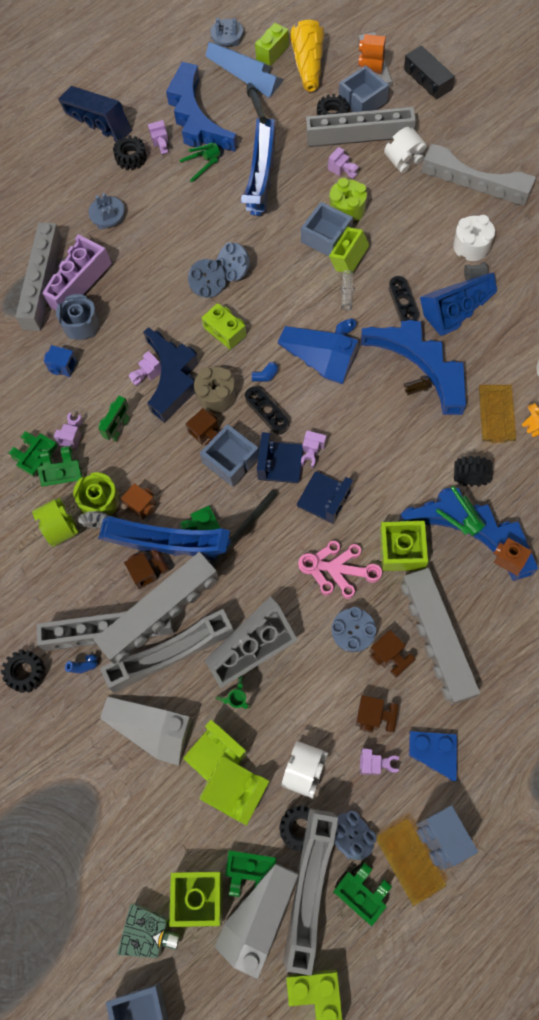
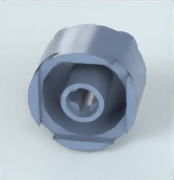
M81 294L69 295L62 304L59 303L57 306V319L69 339L82 340L96 335L100 324L99 316L93 302L87 299L86 296Z

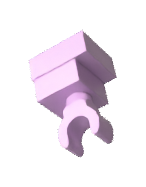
M161 120L148 124L154 147L159 146L161 155L168 153L167 143L169 142L164 121Z
M340 147L329 156L328 170L338 176L345 171L350 178H354L358 174L356 170L359 167L354 163H349L350 157L344 154V150Z
M149 351L143 355L144 359L138 363L140 369L129 374L135 386L141 383L145 375L152 381L161 374L160 362Z
M69 413L67 416L68 425L63 424L61 430H56L54 438L60 446L71 445V448L77 449L82 436L78 426L82 424L83 420L81 415H79L73 421V416Z
M306 431L302 445L303 452H306V454L301 458L302 466H304L306 460H311V468L315 467V455H318L319 449H325L326 435Z
M362 749L360 752V775H380L381 768L387 769L390 773H397L399 769L392 768L390 761H397L399 757L391 756L381 759L380 755H372V749Z

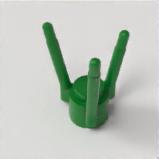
M211 142L207 145L190 148L189 152H200L186 156L179 161H188L203 155L205 160H209L190 179V182H193L212 164L218 162L217 157L220 156V151L217 144Z
M452 486L451 490L469 515L463 520L465 525H461L440 509H436V512L460 529L464 535L469 533L473 537L486 525L478 516L466 495L462 497L457 489Z
M244 674L238 677L237 688L231 689L228 697L216 696L215 699L224 704L229 703L233 708L243 707L244 709H250L251 705L246 703V694L242 690Z

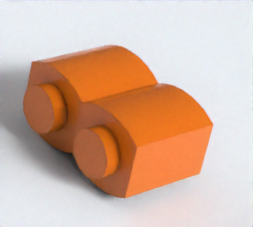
M364 35V39L360 40L359 52H362V54L359 55L358 66L362 68L366 65L376 74H382L386 36Z

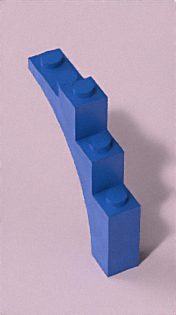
M182 62L166 90L168 104L176 107L174 109L176 124L184 126L182 129L184 144L198 147L202 143L209 144L212 142L216 143L219 148L235 152L238 147L236 133L214 124L203 114L196 103L195 93L200 80L198 65Z
M256 118L251 171L246 190L241 195V203H246V211H251V215H262V212L267 210L271 167L274 166L275 119H267L265 124H261L259 118Z
M401 321L400 328H362L361 345L380 347L398 353L416 364L428 376L439 396L442 415H463L466 407L463 362H443L442 342L434 340L422 342L421 321Z
M446 488L438 494L436 503L431 501L425 503L420 508L410 507L405 509L400 515L399 522L425 521V525H439L461 531L439 515L436 509H440L463 526L465 525L463 520L469 515L451 488ZM456 488L457 491H458V492L460 493V495L462 496V494H461V492H460V489H459V488ZM488 504L473 506L478 516L486 525L479 533L473 536L474 538L481 541L493 552H495L500 542L505 544L508 538L530 550L519 522L511 523L507 521L497 527ZM532 553L518 576L508 571L513 581L532 576L538 570Z
M108 516L102 521L98 539L145 552L155 550L174 556L183 554L195 556L200 552L206 560L216 559L219 554L226 553L230 545V530L223 528L215 530L172 529Z

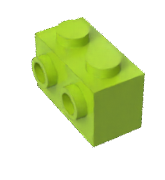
M277 23L268 28L265 34L255 43L256 60L272 66L289 47V29Z
M351 227L346 228L329 255L336 271L350 275L353 273L369 247L364 231Z
M219 303L201 317L203 328L229 350L247 336L244 321L233 316L227 307H222Z

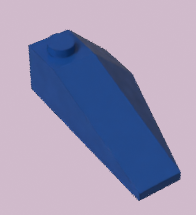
M488 273L420 297L424 317L440 336L457 330L466 318H470L473 315V311L477 307L486 303L497 292L494 273Z
M285 326L278 344L295 357L298 356L305 361L307 366L313 367L325 379L343 384L357 354L358 340L337 333Z

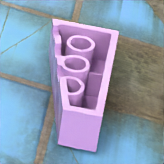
M79 234L75 238V245L70 246L67 251V258L65 261H61L58 273L52 276L42 293L50 308L55 311L58 304H62L67 296L73 294L83 295L112 264L104 247Z

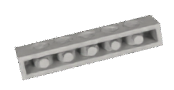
M126 612L37 624V646L44 651L96 645L93 639ZM169 618L159 632H153L148 637L175 634L173 618Z

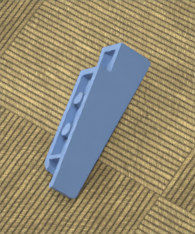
M211 42L208 43L207 58L247 84L252 83L259 92L267 97H271L283 82V78L269 73L270 65L229 48L221 47Z

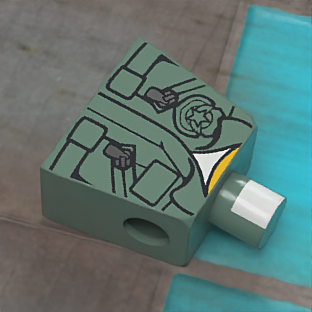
M132 903L129 907L117 955L158 958L162 954L163 947L177 949L180 934L167 931L170 922L169 918L140 904Z

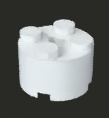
M405 127L393 136L394 141L391 145L388 142L385 147L384 154L403 174L408 171L412 164L415 163L417 165L422 162L427 144L413 128Z
M486 215L469 216L459 221L453 243L454 251L458 256L462 255L468 261H478L486 257L495 236V228L489 221V218Z
M297 741L284 773L282 787L313 798L328 753Z

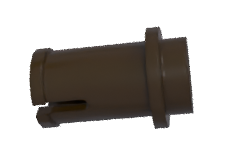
M421 376L418 380L404 383V387H406L405 392L409 396L423 390L425 392L431 388L429 378Z

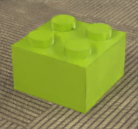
M425 521L381 522L379 533L382 571L426 569L428 554Z
M223 872L171 873L169 927L221 926L223 924Z

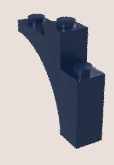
M148 327L143 333L146 342L155 350L161 360V376L158 387L147 404L150 412L165 423L195 393V379L189 373L198 365L197 353L193 348L186 347L184 344L177 348L173 342L166 341L157 330L153 331Z

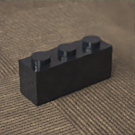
M422 45L405 55L404 70L406 73L410 74L436 100L453 90L455 75Z

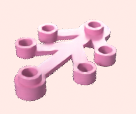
M330 541L327 547L315 555L306 553L298 561L301 572L311 574L320 585L321 593L326 596L332 594L333 584L326 581L319 570L327 571L342 590V596L345 599H351L354 596L355 589L347 583L341 574L364 577L370 583L378 582L382 576V570L376 564H370L366 568L342 565L351 558L355 559L361 555V548L357 544H352L347 551L331 562H323L322 560L330 554L336 555L340 551V544L337 541ZM330 546H337V550L332 551ZM355 548L359 552L357 554H352L351 550ZM312 562L313 566L306 567L305 563ZM375 572L377 576L375 578H371L369 576V573ZM325 585H328L331 589L329 591H324L323 587ZM350 589L352 594L346 595L344 590Z

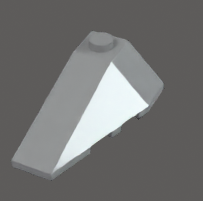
M107 697L100 719L156 759L180 765L193 722L190 717Z
M275 863L250 895L243 900L237 910L224 922L215 948L235 969L258 979L297 880V872Z

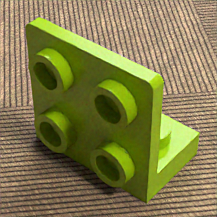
M212 720L205 726L207 731L183 757L207 781L222 756L239 765L248 754L243 747Z
M222 756L201 793L200 800L247 826L269 781Z

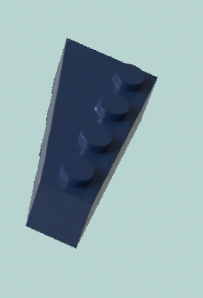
M70 86L58 98L65 114L81 123L85 121L93 130L96 128L100 129L102 135L114 137L116 143H118L117 140L119 138L123 140L122 137H127L132 131L123 111V106L118 100L74 86Z

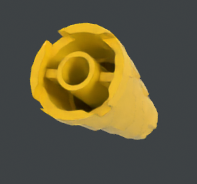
M315 20L299 21L298 26L295 28L294 25L290 31L291 43L303 88L308 92L315 91L319 86L323 40L325 37L323 26L320 27L319 22Z

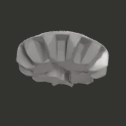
M97 511L86 512L79 516V523L83 527L101 529L103 519L109 515Z

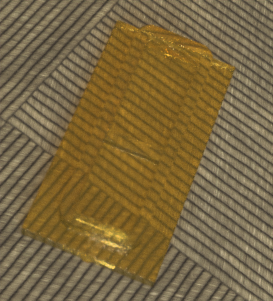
M479 385L482 441H489L490 443L516 441L512 385Z
M408 818L377 836L376 841L412 906L417 905L426 898H430L433 894L447 886Z

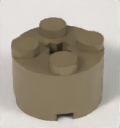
M221 367L202 368L199 371L194 382L198 403L207 412L211 411L214 414L222 413L229 406L231 407L236 400L235 384L231 372Z

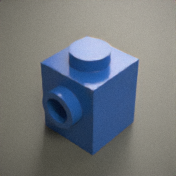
M51 345L49 351L45 353L44 363L50 373L70 377L77 363V358L72 350Z

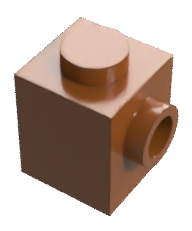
M135 483L121 497L124 506L143 520L154 512L156 506L153 498L154 494L147 488L143 490Z
M508 538L505 544L499 543L493 553L497 556L493 563L518 576L532 551Z

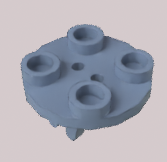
M216 18V23L210 30L211 39L214 44L219 46H238L244 34L243 26L236 21V18L222 20Z
M102 193L103 197L96 195V200L90 205L88 211L90 220L102 230L122 223L125 219L123 203L115 197L107 196L106 193Z
M226 243L215 260L222 267L225 280L235 282L242 279L247 274V270L251 268L248 252L239 243Z
M202 259L195 262L188 272L189 287L200 297L210 298L216 296L226 283L225 274L220 264L211 259Z
M357 607L340 612L333 620L331 626L332 638L336 645L342 650L351 653L367 649L374 641L376 634L375 622L372 617Z
M355 811L338 815L334 841L338 850L349 860H363L368 857L374 848V843L377 839L376 834L369 829Z

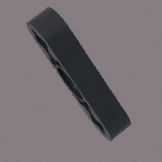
M394 276L389 282V292L400 322L407 320L418 321L419 314L406 279L401 276ZM395 284H398V286H401L400 292H399V290H398V287L395 286ZM401 298H405L409 301V303L402 305L398 302V300ZM407 311H408L409 316H410V317H413L412 319H409V317H406Z
M248 388L245 392V399L249 407L275 434H284L289 427L288 418L260 388ZM251 395L258 396V401L255 398L251 399ZM268 406L272 408V412L270 414H263L261 412L262 408ZM274 417H276V420L279 423L283 422L282 427L280 425L276 426V421L274 420Z

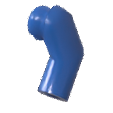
M350 318L340 322L336 326L335 333L345 335L351 332L356 327V321Z
M269 362L262 372H252V382L271 381L278 372L277 364Z
M87 655L85 657L86 662L68 661L65 664L66 672L79 674L93 670L98 665V657L96 655Z

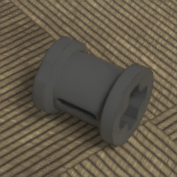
M481 262L480 265L470 266L467 264L464 266L466 281L488 274L486 262Z

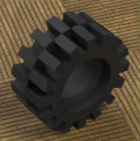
M332 94V97L326 95V98L323 96L317 104V115L348 113V102L344 97L341 99V95H338V97H335L336 94ZM335 110V111H338V112H336V113H329V112H327V111Z
M128 135V138L123 136V140L119 138L117 140L118 143H114L113 153L118 166L120 165V168L123 169L125 167V170L129 171V168L135 170L134 167L138 169L140 164L144 165V161L147 160L144 143L140 138L138 139L137 136L132 138L131 135ZM129 151H135L133 154L125 155Z
M465 456L462 459L458 458L454 462V481L458 484L463 483L464 486L470 485L471 487L477 485L478 487L481 484L487 485V483H491L493 479V462L490 459L487 460L485 457L481 459L480 456H476V458H473V456L467 458Z
M19 650V653L13 652V657L8 656L6 658L8 660L7 664L3 662L2 666L5 668L1 670V674L4 675L2 677L3 681L6 682L8 687L20 693H24V691L32 692V688L36 690L38 688L37 684H42L43 680L41 678L42 676L45 677L46 674L43 671L46 669L45 665L42 664L43 661L28 650L26 652ZM27 663L31 666V674L28 678L20 680L16 676V670L21 664Z
M295 806L287 810L284 816H282L279 826L283 842L295 851H302L304 838L300 839L293 835L292 824L297 819L308 820L310 808L305 806Z

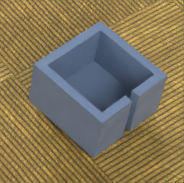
M366 65L339 82V95H341V99L343 97L346 99L348 108L351 107L352 112L376 110L388 102L389 84Z
M320 202L301 227V243L329 256L346 228H352L353 217Z
M227 424L200 452V456L205 466L233 487L245 475L244 469L248 471L258 461L259 448Z
M452 805L416 824L418 828L416 832L423 844H427L430 850L429 857L436 867L439 866L440 870L454 867L478 853Z
M161 983L113 997L106 1002L109 1020H169Z

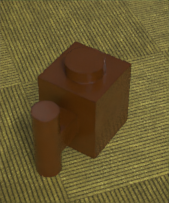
M204 408L185 423L188 433L201 445L206 442L205 446H207L219 433L217 432L219 430L218 418L211 411L208 413Z
M151 550L153 559L149 561L142 552L131 555L124 562L138 589L158 580L153 570L159 568L162 574L170 570L159 551Z
M391 630L373 644L369 651L371 653L370 658L376 665H382L384 668L391 662L396 665L390 671L395 678L416 660L411 653L405 658L400 655L406 645Z
M361 695L355 726H359L361 731L373 733L374 730L378 731L380 721L387 722L386 731L395 733L399 705L390 703L389 712L384 711V700Z

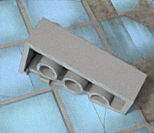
M270 596L204 661L220 688L298 640L281 608Z

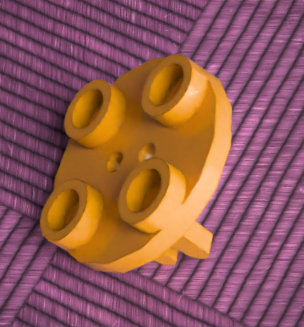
M534 403L527 406L532 415L522 423V426L527 427V433L531 434L532 437L539 436V407Z

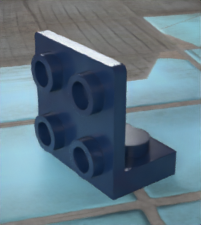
M262 432L257 463L258 480L299 483L303 453L302 445L274 442L270 439V433Z
M315 471L298 500L297 507L334 524L352 491L353 480L345 477L341 483Z

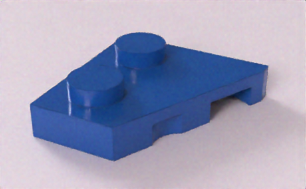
M410 731L409 756L425 764L433 771H437L447 777L450 781L455 782L457 775V735Z

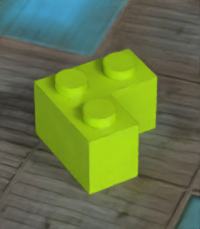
M337 969L313 971L312 976L299 973L287 974L289 1006L315 1004L316 1020H342Z

